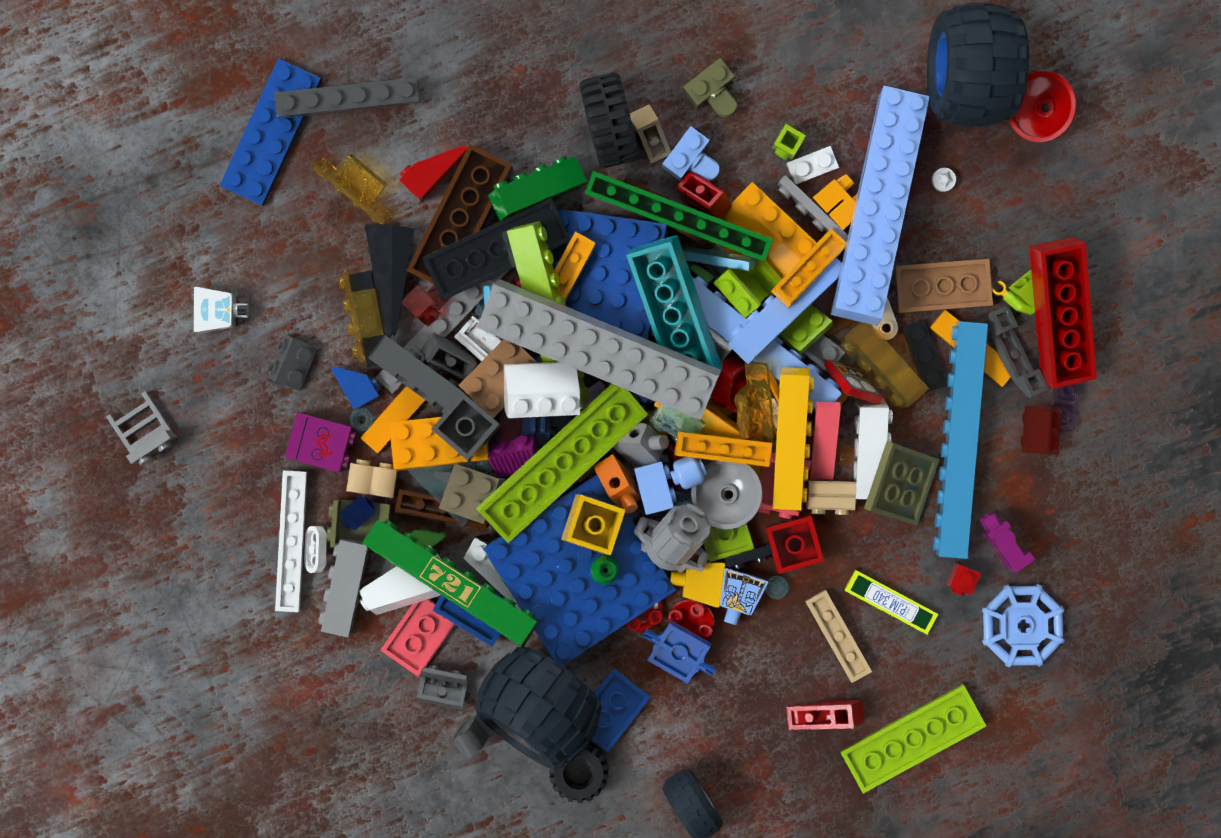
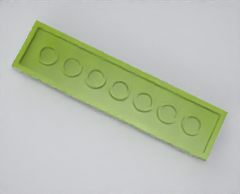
M611 384L583 409L580 415L571 420L476 509L503 539L509 543L641 422L648 413L628 390Z

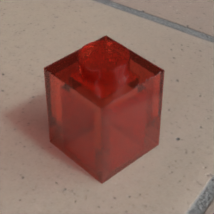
M418 285L401 302L427 327L436 321L444 311Z

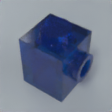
M361 494L340 512L342 516L340 520L347 529L352 528L355 531L379 511L365 494Z

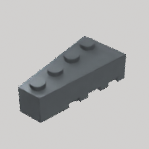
M384 335L368 358L445 414L458 397L464 393L458 389L459 383L451 377H448L447 380L439 375L441 370L433 364L425 365L420 361L422 356L413 349H410L409 352L401 347L403 342L394 335H391L390 338Z

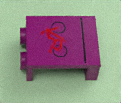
M297 412L285 458L335 472H342L343 468L347 469L350 461V455H347L349 445L353 446L356 433L353 432L354 427Z

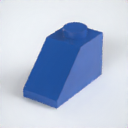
M339 367L331 369L354 410H358L381 397L379 391L382 388L375 377L372 379L369 375Z

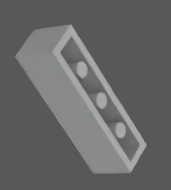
M343 537L340 543L336 542L333 556H336L335 566L331 565L328 579H332L330 588H326L323 599L324 602H327L326 609L321 611L319 617V624L322 625L321 632L349 637L352 634L360 597L359 590L362 587L370 550L362 541Z

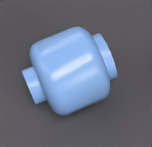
M684 457L673 463L674 471L670 472L675 485L680 484L683 489H689L703 483L704 476L707 475L701 458Z

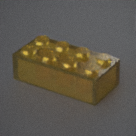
M858 321L839 338L842 341L840 344L842 349L848 355L853 354L858 359L856 364L863 372H870L874 377L871 379L872 382L880 390L885 389L888 392L889 396L887 398L895 407L908 408L929 389L871 324Z

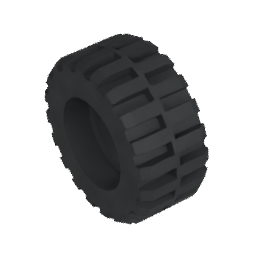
M611 72L582 80L579 86L599 166L608 168L635 161L639 157L638 147L619 74Z

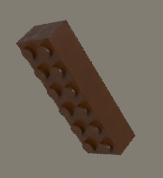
M469 144L407 269L409 273L435 285L422 258L484 229L494 209L488 195L494 190V185L508 180L513 170L512 164Z

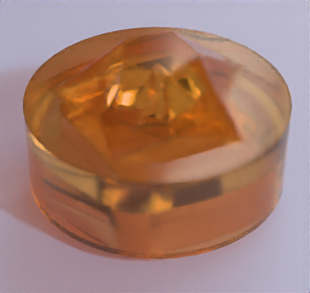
M837 444L835 465L840 467L849 466L855 457L853 448L848 444Z

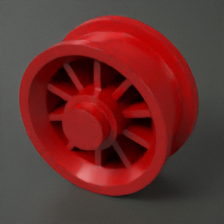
M730 357L721 363L723 369L717 379L711 398L717 406L722 408L728 407L732 412L741 414L748 411L758 399L748 374L751 371L760 369L755 364H747L739 358Z

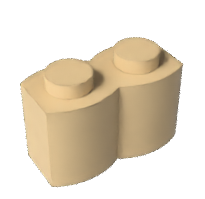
M360 459L356 460V464L350 463L346 491L394 498L398 471L393 469V464L380 463L379 467L370 466L371 461Z

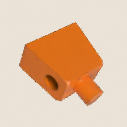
M613 454L594 465L593 467L609 498L619 508L625 509L627 514L636 511L638 508L636 502L641 499V495L631 472Z

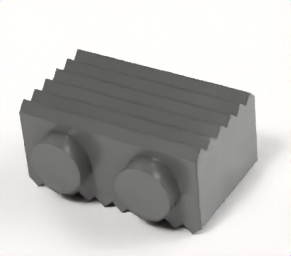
M434 332L422 348L427 362L434 364L435 367L438 366L439 369L442 368L443 371L446 370L447 373L450 372L451 375L454 374L455 377L458 376L459 379L462 378V380L472 372L477 363L472 352Z

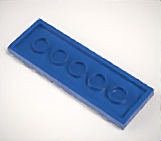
M278 58L219 186L264 206L305 117L278 119L274 93L318 88L322 81L321 78Z

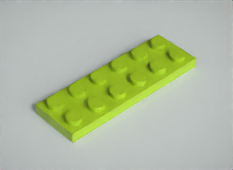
M961 684L842 749L840 753L864 794L986 727V724L965 686Z

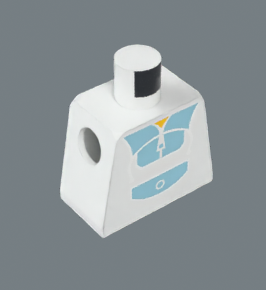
M194 287V332L204 333L236 327V317L248 318L249 305L236 303L235 294Z

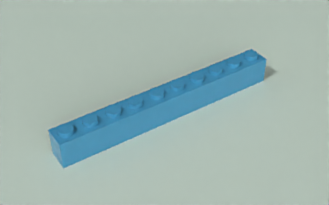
M959 321L951 329V340H955L954 350L950 349L949 364H952V373H948L947 387H950V397L946 396L945 410L948 411V420L943 422V434H946V443H942L941 457H944V466H940L939 480L942 481V489L937 492V504H940V512L935 515V527H938V536L933 538V550L936 551V555L939 557L968 559L988 324Z

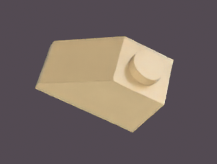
M647 105L630 113L633 128L650 164L669 156L671 153L669 145L651 106Z

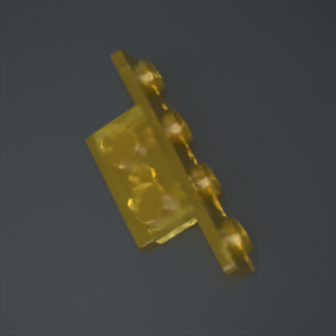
M349 155L339 170L323 157L312 162L311 167L318 176L333 184L335 190L345 194L356 207L362 208L368 213L374 222L385 224L392 219L393 215L376 202L387 186V183L355 156Z
M346 269L342 270V276H338L340 290H345L346 299L342 300L344 312L350 315L351 322H347L349 336L354 337L355 345L351 346L353 359H358L360 364L364 363L360 339L383 335L375 288L351 292L348 271Z
M751 361L749 364L745 363L747 385L737 392L735 396V405L737 406L738 413L737 427L739 428L741 438H750L752 436L754 441L772 443L771 452L776 449L769 366L767 363Z

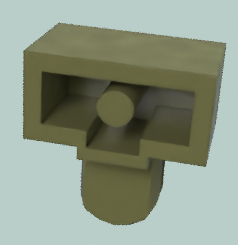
M721 58L683 86L682 92L696 110L708 101L716 113L724 118L731 116L737 107L736 99L726 88V86L733 82L735 76Z

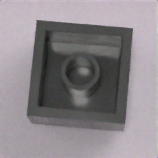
M462 393L431 429L470 462L501 426L468 396Z

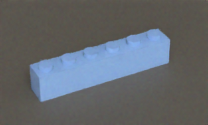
M835 258L789 307L783 304L777 297L771 295L762 304L764 309L761 312L756 309L746 319L749 323L745 327L740 324L731 333L733 339L728 345L749 364L839 278L842 263Z

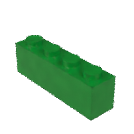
M563 156L553 161L554 165L547 167L544 164L533 170L534 173L530 175L524 172L514 177L513 182L507 183L505 180L494 185V190L488 196L500 221L549 198L554 199L578 189L585 184L587 179L576 156L569 159Z

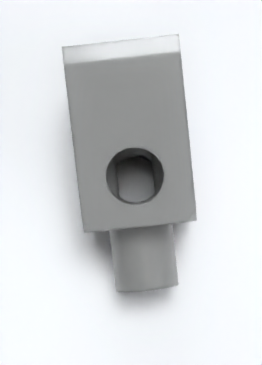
M638 423L613 448L633 467L657 463L663 450L668 447L669 442L667 436L658 435L650 425Z

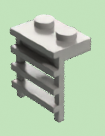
M146 391L141 393L146 402L119 420L115 421L111 414L106 416L130 454L126 457L131 464L139 463L142 465L152 459V454L158 450L159 452L166 450L172 445L171 442L178 438ZM150 406L153 411L152 415L126 432H122L119 427L120 425ZM156 418L159 420L161 426L132 445L130 444L127 437Z

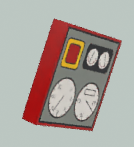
M828 360L824 365L825 369L846 395L875 404H880L884 397L861 369Z

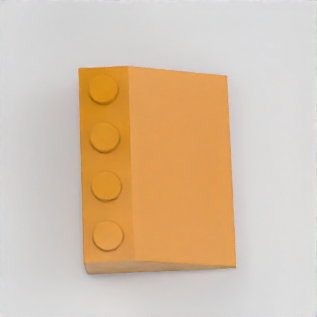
M753 182L733 201L731 209L721 219L773 239L765 260L782 279L817 243ZM708 241V242L711 243L714 247L717 245V244L714 243V242ZM722 246L727 253L743 255V253Z

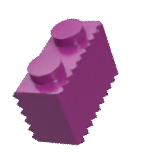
M535 435L529 437L519 436L514 440L505 442L499 440L489 445L488 459L496 477L500 479L501 477L512 476L540 450V446Z

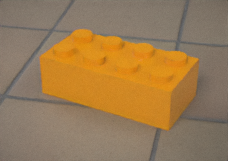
M441 417L389 422L395 471L451 466L455 463L461 465L489 462V444L487 442L476 456L468 462L431 429Z

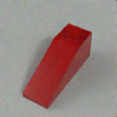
M463 145L416 162L413 166L408 165L400 173L402 177L399 181L422 202L462 160L467 147Z
M839 700L786 707L789 730L855 728L864 723L862 700Z

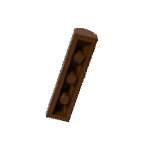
M399 489L395 513L488 529L489 522L487 520L485 524H481L439 509L442 497Z

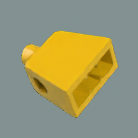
M707 562L702 572L688 568L682 573L671 571L670 582L672 585L683 586V597L719 608L725 562Z

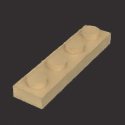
M823 590L805 600L850 682L853 683L871 673L869 665L827 591Z

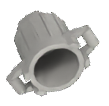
M692 504L674 506L660 522L645 517L639 519L634 534L642 541L641 550L647 552L652 562L658 567L665 570H678V572L682 573L687 568L702 572L706 566L709 555L701 546L708 539L711 526H708L705 520V513L697 506ZM646 526L650 527L645 534L644 531L646 529ZM694 554L699 555L697 563L690 560Z

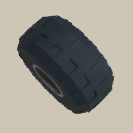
M681 770L665 781L662 788L664 794L692 838H709L721 830L723 820L702 784L691 770Z

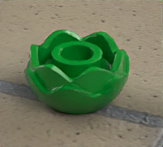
M601 555L592 562L590 571L596 583L609 585L618 578L620 568L618 562L613 557Z

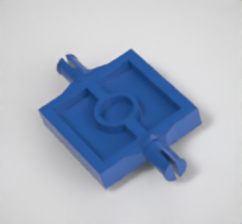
M672 620L660 635L647 628L642 636L654 643L653 650L647 661L686 683H689L692 676L699 670L711 677L716 670V667L704 661L705 655L712 643Z

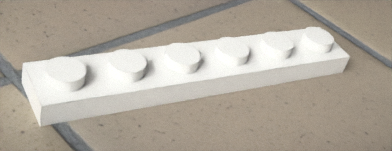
M283 471L275 611L300 612L308 472Z

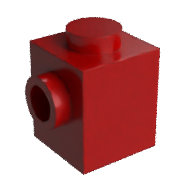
M954 563L946 584L952 587L951 592L963 597L965 593L972 595L981 573Z

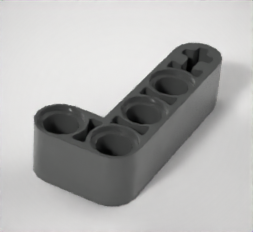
M476 714L459 727L452 741L467 760L484 747L488 737L494 731Z

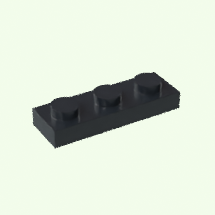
M925 319L901 327L923 393L947 386Z

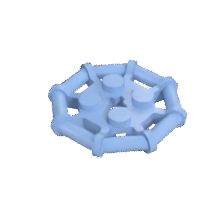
M1007 584L981 611L983 612L984 626L983 645H987L1007 667L1015 665H1037L1040 667L1059 645L1065 642V639H1063V612L1065 610L1063 606L1055 602L1042 589V585L1009 586ZM1014 595H1032L1030 602H1016ZM1009 598L1011 605L1005 608L1002 614L995 612ZM1038 598L1050 609L1049 612L1044 613L1036 605ZM1053 616L1054 635L1048 633V619ZM993 617L999 619L1000 633L993 635ZM1023 619H1025L1026 623L1030 624V627L1026 628L1025 632H1021V629L1018 628V624ZM1046 638L1052 639L1038 652L1037 647L1042 640ZM1004 639L1012 647L1010 653L1008 654L996 641ZM1018 650H1031L1033 656H1016Z

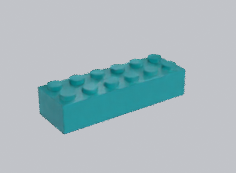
M678 235L632 248L626 256L657 344L722 371L723 367Z

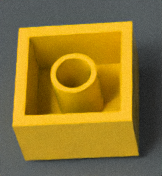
M575 495L561 540L605 555H611L625 509L584 495Z

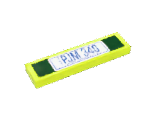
M854 570L844 589L846 592L927 635L938 616L934 611L857 570Z

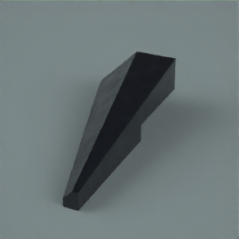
M366 224L365 232L368 241V252L371 258L377 304L380 310L381 326L383 327L384 335L389 338L391 335L396 337L415 229L392 224Z

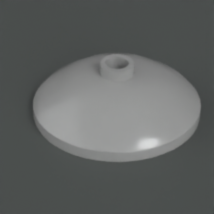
M714 460L705 465L704 468L707 475L704 476L703 483L692 487L691 498L693 505L705 513L704 517L707 524L719 529H735L751 521L761 506L763 496L762 485L756 472L749 465ZM727 491L733 492L731 499H726L725 494Z

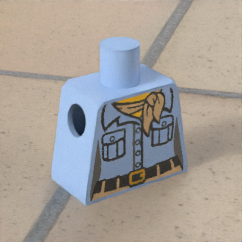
M725 567L720 606L728 608L724 621L737 625L741 613L752 615L768 581Z

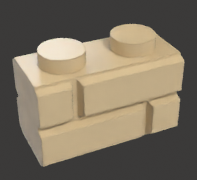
M808 480L806 508L812 509V514H826V510H835V514L849 515V510H855L856 482Z

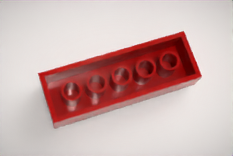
M1070 237L1029 246L1040 371L1047 385L1055 389L1097 379L1086 242Z

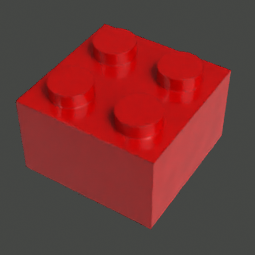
M808 514L764 527L778 574L824 562L811 515Z

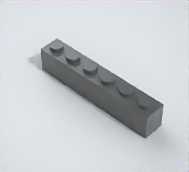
M416 77L274 93L278 119L419 103Z

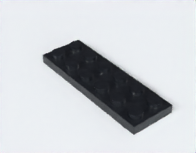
M552 198L423 257L422 259L442 301L516 267L507 231L514 227L541 221L542 227L547 232L546 244L550 251L570 242V236Z

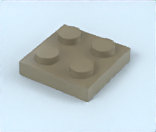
M455 463L439 509L485 524L486 519L476 508L497 489L500 479Z

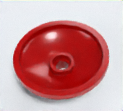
M1037 71L1028 74L1024 100L1019 111L1009 120L1011 126L1016 133L1029 141L1049 142L1059 138L1070 128L1076 116L1077 98L1073 87L1064 77L1054 72ZM1046 104L1050 105V110L1048 112L1044 111V106Z

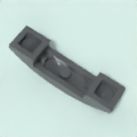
M1009 306L990 312L988 314L989 325L996 350L1015 384L1029 398L1050 390L1040 369L1033 370L1015 334L1014 329L1019 326Z

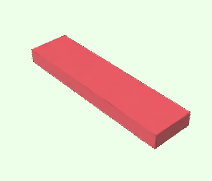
M816 402L809 473L810 480H833L841 410L840 402Z

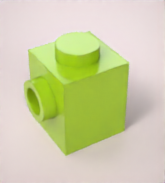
M785 124L772 146L776 150L774 153L784 160H787V158L793 159L806 135Z

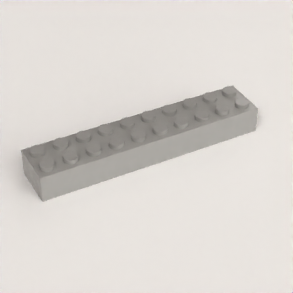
M500 279L492 286L477 327L485 332L701 420L721 372L720 369Z

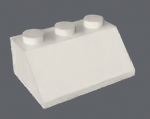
M561 362L504 364V411L507 417L580 415V389L577 369Z

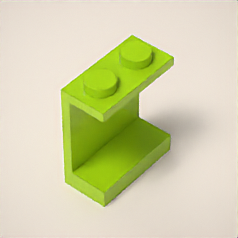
M756 259V266L746 271L728 268L713 283L742 316L746 318L772 293L771 290L782 278L766 260L764 262Z

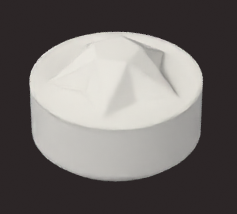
M940 168L932 175L931 182L937 191L946 192L954 187L956 176L951 169Z

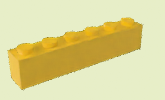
M780 368L773 509L801 510L802 502L807 500V488H803V480L808 481V466H804V459L809 458L810 444L805 443L806 436H811V422H807V413L812 414L813 399H808L809 391L814 390V377L810 376L809 368Z

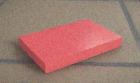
M431 599L412 604L380 650L418 677L422 672V668L427 666L454 627L453 623L432 611L436 602Z

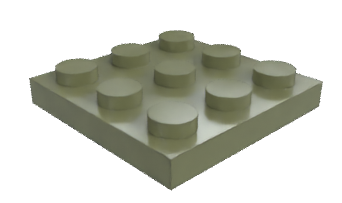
M887 441L864 509L917 526L940 459Z

